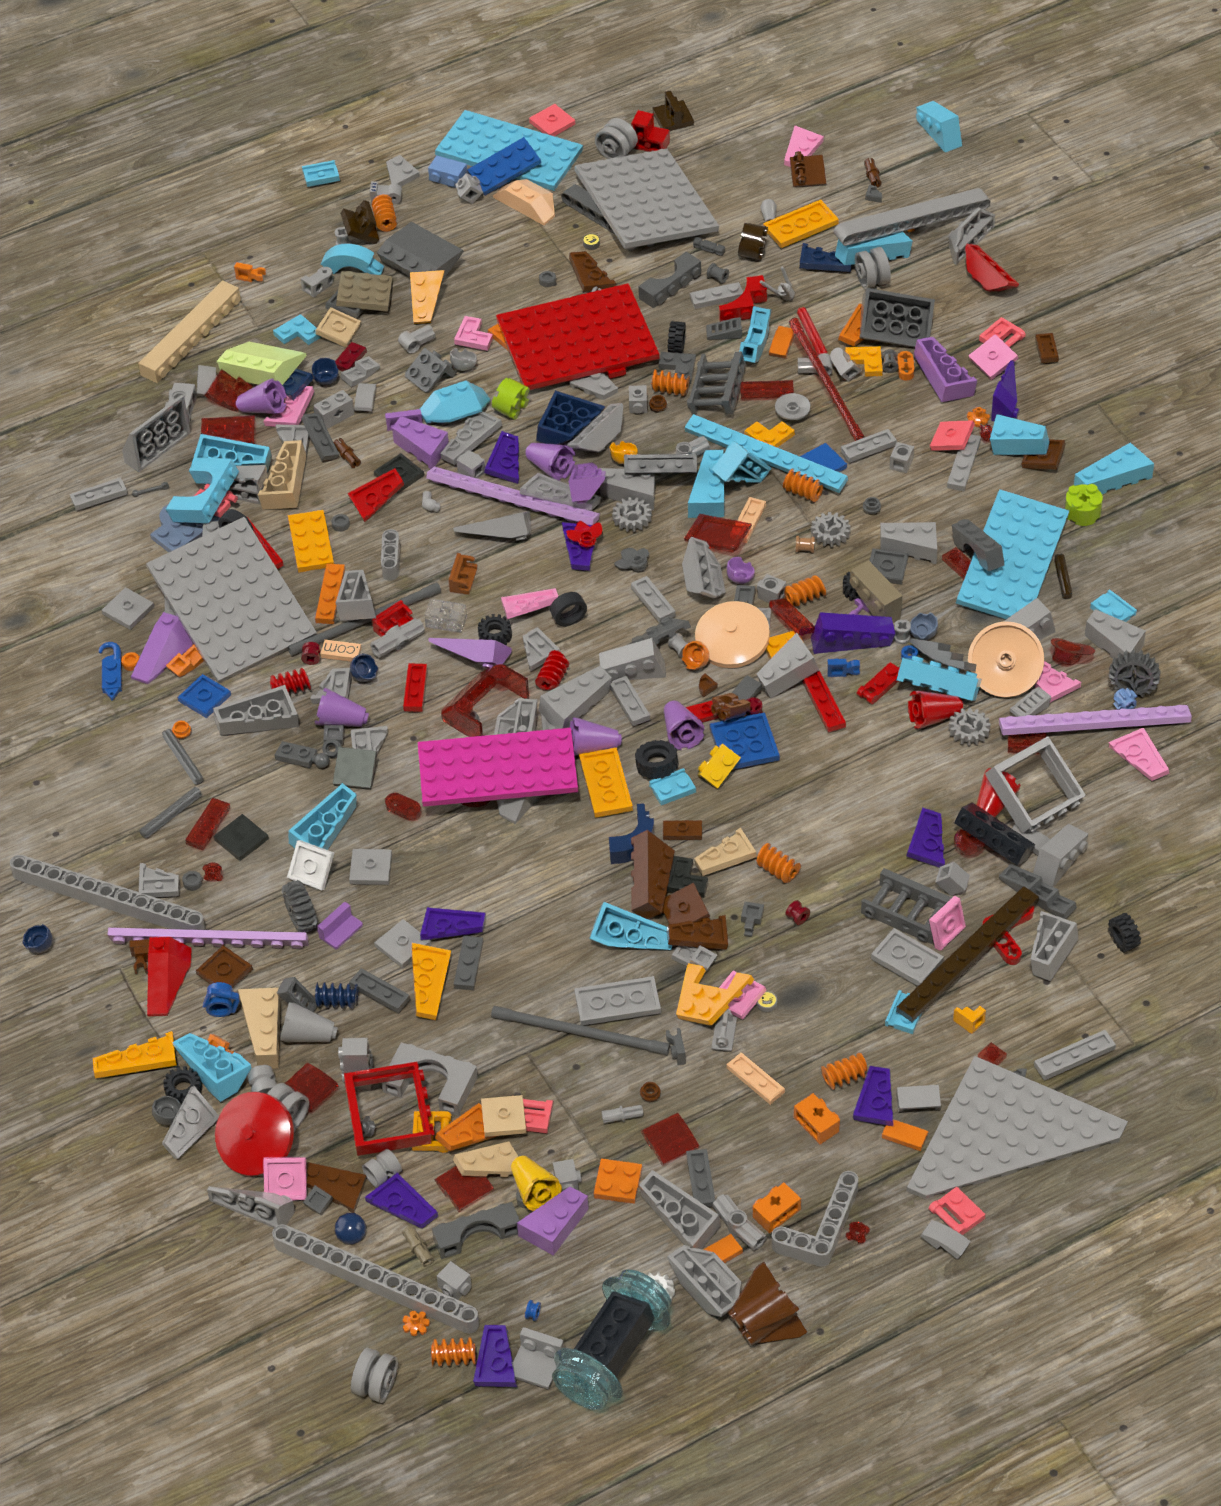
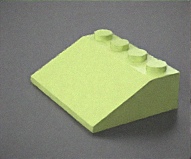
M247 342L226 350L217 360V363L224 378L258 385L273 378L283 385L307 355L306 353Z

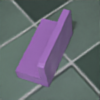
M421 409L385 413L387 431L392 430L400 416L422 423Z
M343 902L317 926L319 938L334 949H338L363 924L352 916L351 906Z

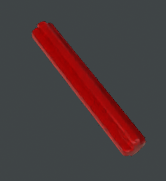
M805 307L798 308L797 314L817 355L827 354V350Z

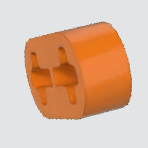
M902 351L897 356L898 376L901 380L909 381L914 377L913 354L908 351Z

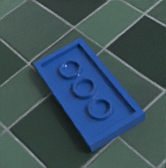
M525 137L467 169L469 175L476 176L480 180V186L485 196L542 162Z

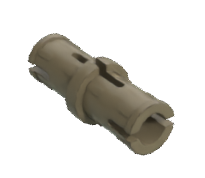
M414 1226L406 1227L402 1234L407 1239L410 1250L416 1254L423 1267L429 1266L433 1263L434 1258L428 1251L425 1240L421 1239Z

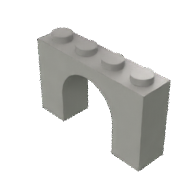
M401 1042L389 1066L418 1062L419 1070L423 1069V1072L435 1071L442 1074L447 1079V1082L438 1098L439 1110L459 1116L478 1078L477 1067L470 1062H462L451 1056H443L432 1050H424L413 1044ZM412 1078L383 1082V1092L402 1098Z

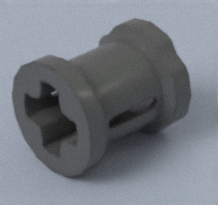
M715 263L709 266L707 277H713L719 280L720 283H725L728 279V269H722Z
M892 349L882 352L883 370L887 373L895 372L898 369V363L896 362L897 353Z

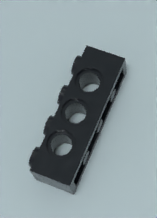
M973 802L961 808L954 824L1017 866L1028 860L1036 845Z

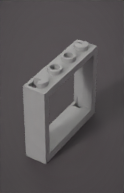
M1049 736L999 763L985 773L1022 833L1030 830V832L1035 831L1041 827L1039 823L1047 824L1054 819L1053 815L1055 814L1058 817L1068 811L1067 807L1070 806L1073 809L1080 804L1079 800L1086 796ZM1039 752L1068 800L1031 820L1002 772Z

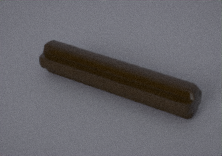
M1062 553L1056 554L1054 560L1062 597L1070 599L1072 597V588L1065 556Z

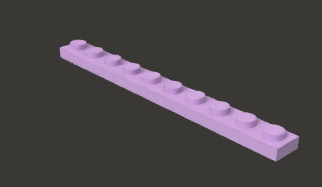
M435 466L427 472L426 479H430L434 483L448 484L451 488H462L469 493L476 492L482 494L483 497L497 498L500 502H511L518 507L531 508L535 512L542 511L550 516L563 517L567 521H582L587 525H593L599 520L600 513L522 495L519 490Z
M1187 705L1020 717L1009 716L999 718V726L1002 735L1189 723L1192 716Z
M108 928V937L116 944H124L131 940L149 939V937H171L183 944L192 943L194 946L212 944L213 946L221 947L224 944H231L234 947L251 945L252 947L260 948L263 945H271L273 948L291 946L292 948L300 949L303 946H308L309 940L307 933Z

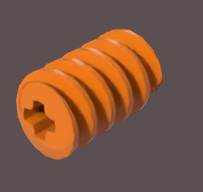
M385 194L375 197L372 201V209L377 228L384 232L393 230L397 226L392 198Z
M655 369L651 385L654 392H658L660 389L661 393H665L667 390L668 394H672L674 391L675 395L681 393V396H685L689 389L690 376L685 379L684 374H682L678 378V374L675 373L671 377V372L664 376V371H661L660 375H658Z
M792 468L784 479L783 488L788 492L792 491L793 494H798L800 497L816 502L822 494L823 484L819 485V479H816L813 483L814 478L812 476L807 480V474L801 477L800 471L794 475L795 470Z
M813 575L811 579L801 580L798 584L788 585L784 589L786 603L791 609L794 608L793 603L799 607L800 600L803 604L807 603L806 598L809 601H813V595L816 599L820 598L819 593L822 596H826L825 586L816 575Z
M770 843L764 844L756 860L758 866L763 867L764 870L769 871L770 874L775 875L776 878L781 879L784 883L793 880L801 869L800 863L795 864L794 859L789 860L788 855L783 856V852H777L776 847L771 848Z
M857 1053L856 1057L851 1055L849 1060L843 1058L841 1062L835 1061L834 1065L831 1063L827 1064L826 1068L821 1066V1071L827 1085L834 1090L836 1082L839 1087H842V1080H845L847 1084H850V1077L855 1082L858 1081V1074L862 1079H865L867 1064L863 1055Z
M471 1337L468 1338L467 1344L464 1343L463 1338L459 1339L458 1344L455 1343L454 1338H451L449 1345H447L445 1339H442L441 1345H438L437 1340L434 1339L431 1345L432 1367L435 1361H437L439 1367H442L444 1360L447 1366H451L452 1360H454L456 1366H459L461 1359H463L465 1365L469 1364L470 1359L476 1365L475 1343H473Z

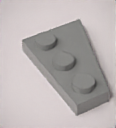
M195 1086L190 1088L162 1142L174 1159H178L219 1118V1115Z

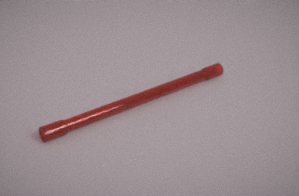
M792 318L789 321L792 331L799 339L842 415L853 439L857 441L865 438L806 336L798 318Z

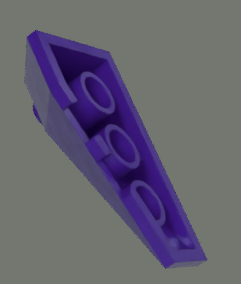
M1010 360L1006 367L1005 374L1001 376V381L998 382L993 394L991 421L994 422L997 414L1017 419L1019 415L1015 367L1012 360Z

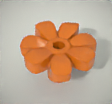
M976 407L972 409V412H968L967 418L968 421L975 422V427H980V423L983 425L988 423L990 415L986 414L985 409Z
M411 1311L409 1313L410 1317H403V1323L405 1324L403 1325V1330L405 1333L410 1332L411 1336H417L418 1331L421 1335L427 1332L426 1327L430 1325V1321L425 1319V1312L421 1311L418 1314L416 1311Z

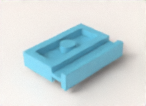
M335 160L302 166L307 187L340 181Z
M1110 589L1106 594L1094 600L1090 606L1093 611L1095 609L1124 622L1130 620L1137 612L1134 607Z
M684 768L675 771L670 776L649 781V787L652 788L660 805L696 793V787L688 774H686Z
M899 990L885 1020V1026H894V1029L913 1034L922 1013L911 1022L896 1012V1006L910 994L902 993Z

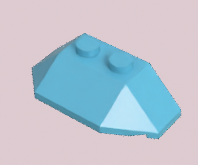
M463 381L434 391L420 408L421 415L426 423L452 422L482 412L487 404L490 403V398L483 388L468 381Z

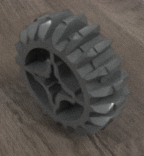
M1134 649L1132 653L1126 650L1124 655L1119 653L1117 658L1114 657L1110 664V682L1114 685L1115 690L1128 688L1133 690L1136 695L1140 694L1144 697L1145 693L1150 694L1152 690H1155L1160 681L1161 671L1159 663H1155V657L1150 658L1149 653L1144 655L1142 650L1139 653H1136Z
M296 880L283 885L284 903L296 930L306 933L316 928L317 917L303 883L300 880Z

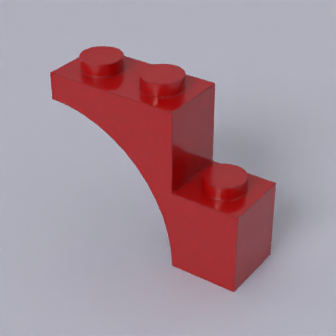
M763 275L746 277V288L742 295L728 304L719 305L720 322L740 317L741 320L751 319L754 303L767 302V288L760 284L761 280L765 282Z

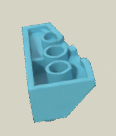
M603 902L589 938L608 947L671 950L673 946L668 945L666 926L606 902Z
M191 1033L173 1042V1046L190 1068H193L194 1072L197 1071L204 1086L220 1102L238 1092L252 1068L251 1064L236 1052L231 1054L225 1051L224 1047L210 1045L209 1041Z

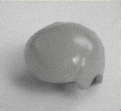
M454 348L450 351V362L456 370H470L477 364V355L466 348L462 352Z

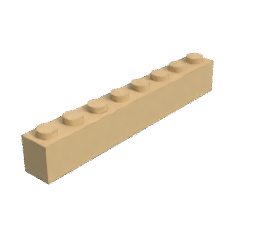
M222 280L138 363L140 375L156 383L164 378L225 315H228L235 305L239 304L241 301L239 288Z

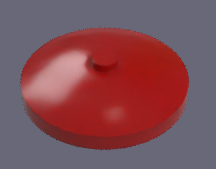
M247 1092L233 1098L223 1108L215 1128V1142L221 1159L233 1171L249 1176L264 1175V1157H287L294 1138L293 1121L285 1105L276 1097L261 1092Z

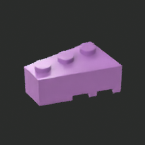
M402 416L392 427L394 443L407 453L415 455L417 460L426 463L430 469L437 465L441 459L440 453L449 443L448 432Z
M568 1187L517 1222L518 1236L554 1256L588 1211V1196L572 1187Z

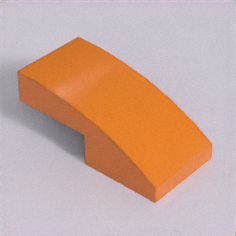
M778 326L771 343L769 355L786 359L796 329Z
M193 644L183 655L178 653L166 667L178 677H181L194 670L204 660Z

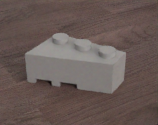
M796 633L761 668L757 676L771 699L819 671L814 657Z
M1068 823L1040 848L1033 873L1041 876L1043 883L1054 887L1078 856L1086 850L1088 842H1086L1088 833Z

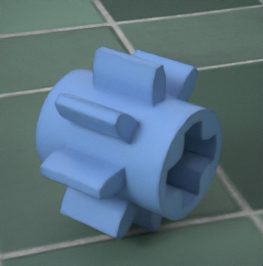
M1122 688L1115 693L1113 705L1117 710L1134 709L1137 695L1133 690Z

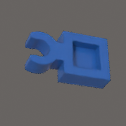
M838 658L827 660L828 677H846V673L852 675L860 674V660H852L850 662H847L846 659Z

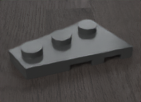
M666 617L657 626L648 628L643 635L634 637L629 644L653 638L655 644H658L660 638L672 637L676 635L675 631L681 628L687 630L691 628L688 620Z

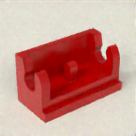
M400 600L376 615V618H372L373 631L382 637L392 627L396 625L400 627L413 620L412 616H410L413 612Z

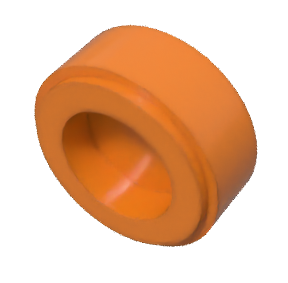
M133 652L126 653L121 659L123 668L133 671L140 656Z

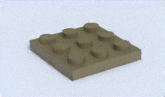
M341 271L336 306L388 311L392 276Z

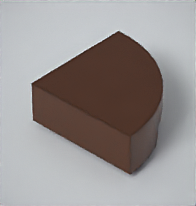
M706 673L701 676L699 682V692L704 698L718 688V684Z

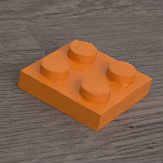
M601 1159L593 1193L594 1198L635 1204L642 1173V1164Z

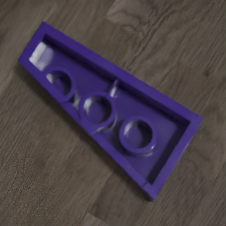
M820 612L811 634L813 653L887 647L893 641L895 630L892 617Z

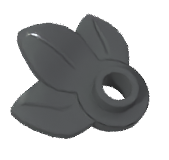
M625 548L621 551L622 559L616 561L614 565L620 569L632 568L637 572L642 571L647 567L649 552L645 548H641L638 551L634 548Z

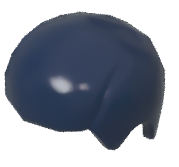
M320 358L313 363L312 375L317 383L329 385L337 380L339 372L333 359Z
M362 653L352 659L350 663L351 675L357 681H371L377 677L378 666L370 655Z
M44 924L41 926L35 925L25 932L22 943L28 951L40 954L48 950L52 945L53 936L50 929Z
M356 1213L343 1214L335 1223V1235L342 1243L353 1245L360 1242L366 1235V1223Z

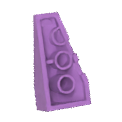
M592 462L574 465L569 478L572 502L577 501V504L588 502L605 480L606 472L602 471L601 468H597V465Z
M165 612L162 613L149 636L131 675V679L149 684L164 672L166 665L178 653L182 655L194 644L177 616Z
M429 638V642L479 663L486 669L502 666L512 652V648L496 640Z

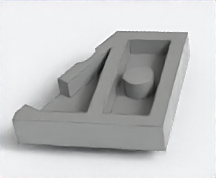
M603 372L578 378L570 382L572 389L578 387L583 389L584 393L594 395L602 400L618 393V387Z
M538 627L523 635L524 648L531 671L544 664L550 651H560Z
M350 668L332 669L327 678L319 685L320 690L318 693L311 696L312 704L320 703L322 695L326 696V692L323 691L324 688L330 689L348 699L351 681Z
M387 726L351 730L352 748L373 750L378 754L388 734Z
M140 863L139 893L152 897L179 896V875L166 873L158 868L153 870L147 868L146 864Z

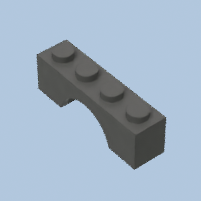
M688 252L683 253L674 260L675 273L672 276L664 279L650 277L638 286L639 299L652 308L662 304L667 298L674 295L679 289L701 274V261Z
M962 519L958 523L952 524L954 544L962 551L973 548L979 564L988 572L1005 566L1002 546L968 519Z
M512 1202L502 1203L494 1208L481 1210L476 1214L459 1217L457 1220L441 1223L433 1227V1240L442 1260L460 1254L464 1241L474 1233L490 1232L497 1235L501 1240L517 1235V1222L520 1220Z

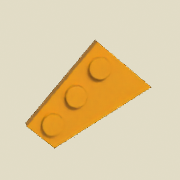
M444 270L410 273L414 324L431 323L445 273Z

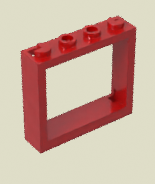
M418 1062L344 1073L357 1156L379 1153L385 1149L391 1151L431 1144V1136L435 1134L433 1123L429 1124L428 1118L431 1117L430 1106L425 1105L424 1099H428L426 1087H422L421 1081H424L423 1069L419 1070ZM413 1078L423 1132L364 1141L355 1087Z

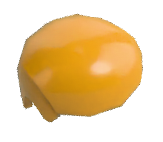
M621 441L619 445H615L612 442L609 447L612 459L618 464H624V455H638V449L632 443Z

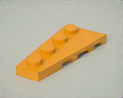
M412 943L416 1016L436 1020L451 951Z
M173 1032L165 1033L166 1036L159 1039L156 1037L150 1038L148 1043L139 1046L137 1044L128 1046L129 1048L121 1052L115 1050L93 1058L95 1078L176 1066Z

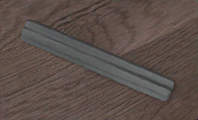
M164 730L162 732L164 740L195 785L202 783L203 776L172 730Z
M193 787L139 830L141 836L146 839L198 799L202 795L201 790Z

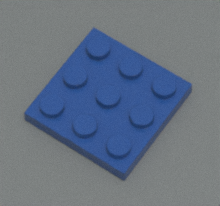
M765 712L709 724L715 745L719 747V745L724 744L741 757L733 769L780 760Z

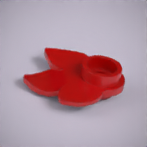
M578 521L575 530L566 531L567 537L572 541L578 542L582 547H592L596 543V538L602 534V525L598 522L590 527L584 522Z

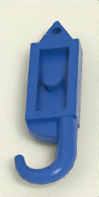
M106 642L100 646L99 653H102L105 648L110 647L113 648V655L107 656L102 660V691L113 701L117 694L122 692L121 649L117 643Z

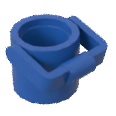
M222 982L210 984L207 987L203 1008H206L207 1013L211 1016L225 1017L230 1013H235L240 1001L239 994L233 992L229 984Z

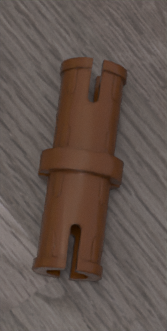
M867 158L864 161L867 170L866 175L870 179L871 185L875 186L876 184L878 188L882 184L879 177V169L876 167L873 158L870 160Z
M339 438V441L336 439L333 442L341 454V458L346 460L352 468L358 467L361 464V460L354 454V450L342 438Z

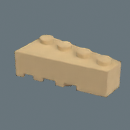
M302 440L284 441L276 457L277 461L275 465H272L271 473L268 479H265L263 489L258 493L263 510L298 508L306 452Z
M279 988L238 989L257 1066L268 1065L272 1069L279 1068L281 1000L277 994Z

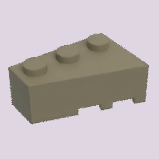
M869 560L853 568L850 573V584L872 615L892 617L893 623L900 620L903 595Z

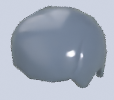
M931 612L929 614L919 613L910 622V633L918 640H929L935 636L938 630L937 617Z

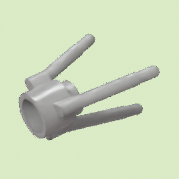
M782 266L781 271L786 283H780L778 290L762 280L760 284L775 293L777 297L781 296L785 301H788L794 297L795 292Z

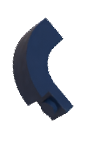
M644 803L637 804L638 825L634 831L624 836L609 837L611 864L633 861L631 860V853L634 852V845L631 844V838L646 830L654 834V818H650L649 811H645Z

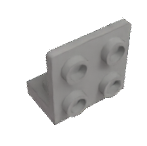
M523 1327L520 1333L521 1346L513 1362L515 1378L549 1389L565 1354L564 1340Z

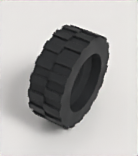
M653 740L646 742L635 753L636 767L638 773L643 777L645 776L649 779L664 778L670 776L678 768L677 749L668 741ZM653 757L666 758L665 760L660 762L647 761Z

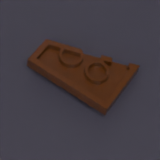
M586 251L569 253L570 262L583 292L592 291L594 287H598L597 290L599 288L602 290L616 286V282L607 277L608 274L597 266L598 263Z
M726 915L719 916L718 919L713 920L704 918L701 922L695 923L686 921L668 924V945L702 946L704 948L727 950Z
M306 1162L307 1187L312 1190L314 1186H317L333 1197L332 1202L338 1205L341 1204L348 1208V1211L355 1213L367 1181V1176L365 1174Z

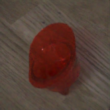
M1060 638L1051 639V644L1054 646L1052 659L1064 665H1073L1079 661L1082 655L1095 653L1093 647L1085 644L1069 642Z

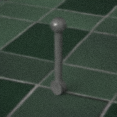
M163 482L159 486L140 491L134 490L132 495L137 497L139 494L158 489L166 490L169 488L167 482Z

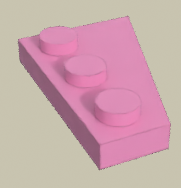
M556 588L501 597L506 617L510 619L551 606L558 597Z
M1044 661L1043 672L1034 686L1036 688L1040 687L1051 696L1050 702L1080 688L1081 682L1076 679L1073 681L1067 677L1066 673L1056 671L1051 668V664Z
M1144 728L1109 742V747L1151 781L1169 774L1167 765Z

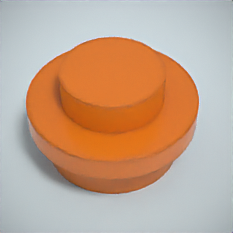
M177 721L172 727V732L176 738H186L191 733V727L186 721Z

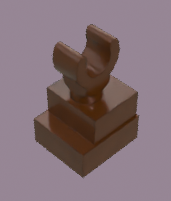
M149 939L129 941L131 956L135 957L136 960L133 965L135 974H137L139 967H144L145 973H147L148 967L146 962H148Z

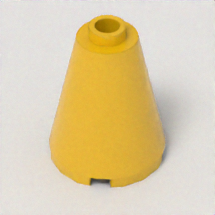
M519 1156L514 1159L511 1164V1171L523 1204L529 1210L535 1211L561 1193L562 1186L556 1176L527 1156Z

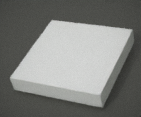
M298 840L287 878L295 881L300 880L303 884L324 890L334 852Z

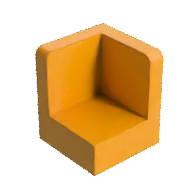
M981 1006L975 1011L969 1007H965L963 1010L956 1007L954 1009L953 1021L973 1034L985 1022L986 1010Z

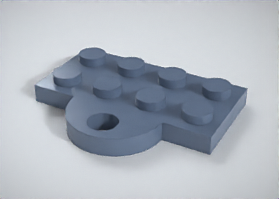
M167 504L160 511L161 527L152 532L150 536L154 542L167 552H171L202 537L203 523L173 522L166 511L169 505ZM213 515L210 522L219 521L220 517Z

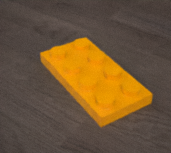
M818 200L765 222L763 226L768 227L769 236L780 248H783L838 225L839 219L822 200Z
M324 510L288 515L298 573L324 569L327 563L334 564Z
M617 747L579 754L595 818L633 811Z

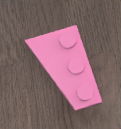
M794 126L784 165L791 167L790 157H794L797 151H801L804 156H811L823 143L824 136Z
M306 386L294 401L286 396L284 398V404L286 403L285 410L279 414H273L270 418L266 417L263 421L264 425L276 427V424L299 425L313 396V386Z

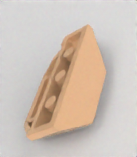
M528 179L516 180L507 184L493 195V198L542 225H546L555 217L553 193Z

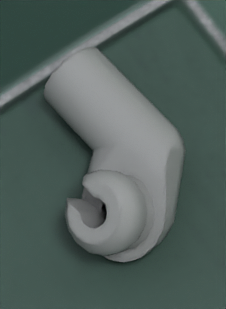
M424 491L422 495L423 508L438 512L440 504L431 499V492Z

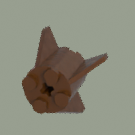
M764 1261L756 1266L731 1310L727 1312L732 1321L736 1322L740 1327L738 1331L750 1345L797 1338L807 1333L797 1316L798 1306L790 1300L785 1291L783 1292L778 1289L780 1284L775 1280Z

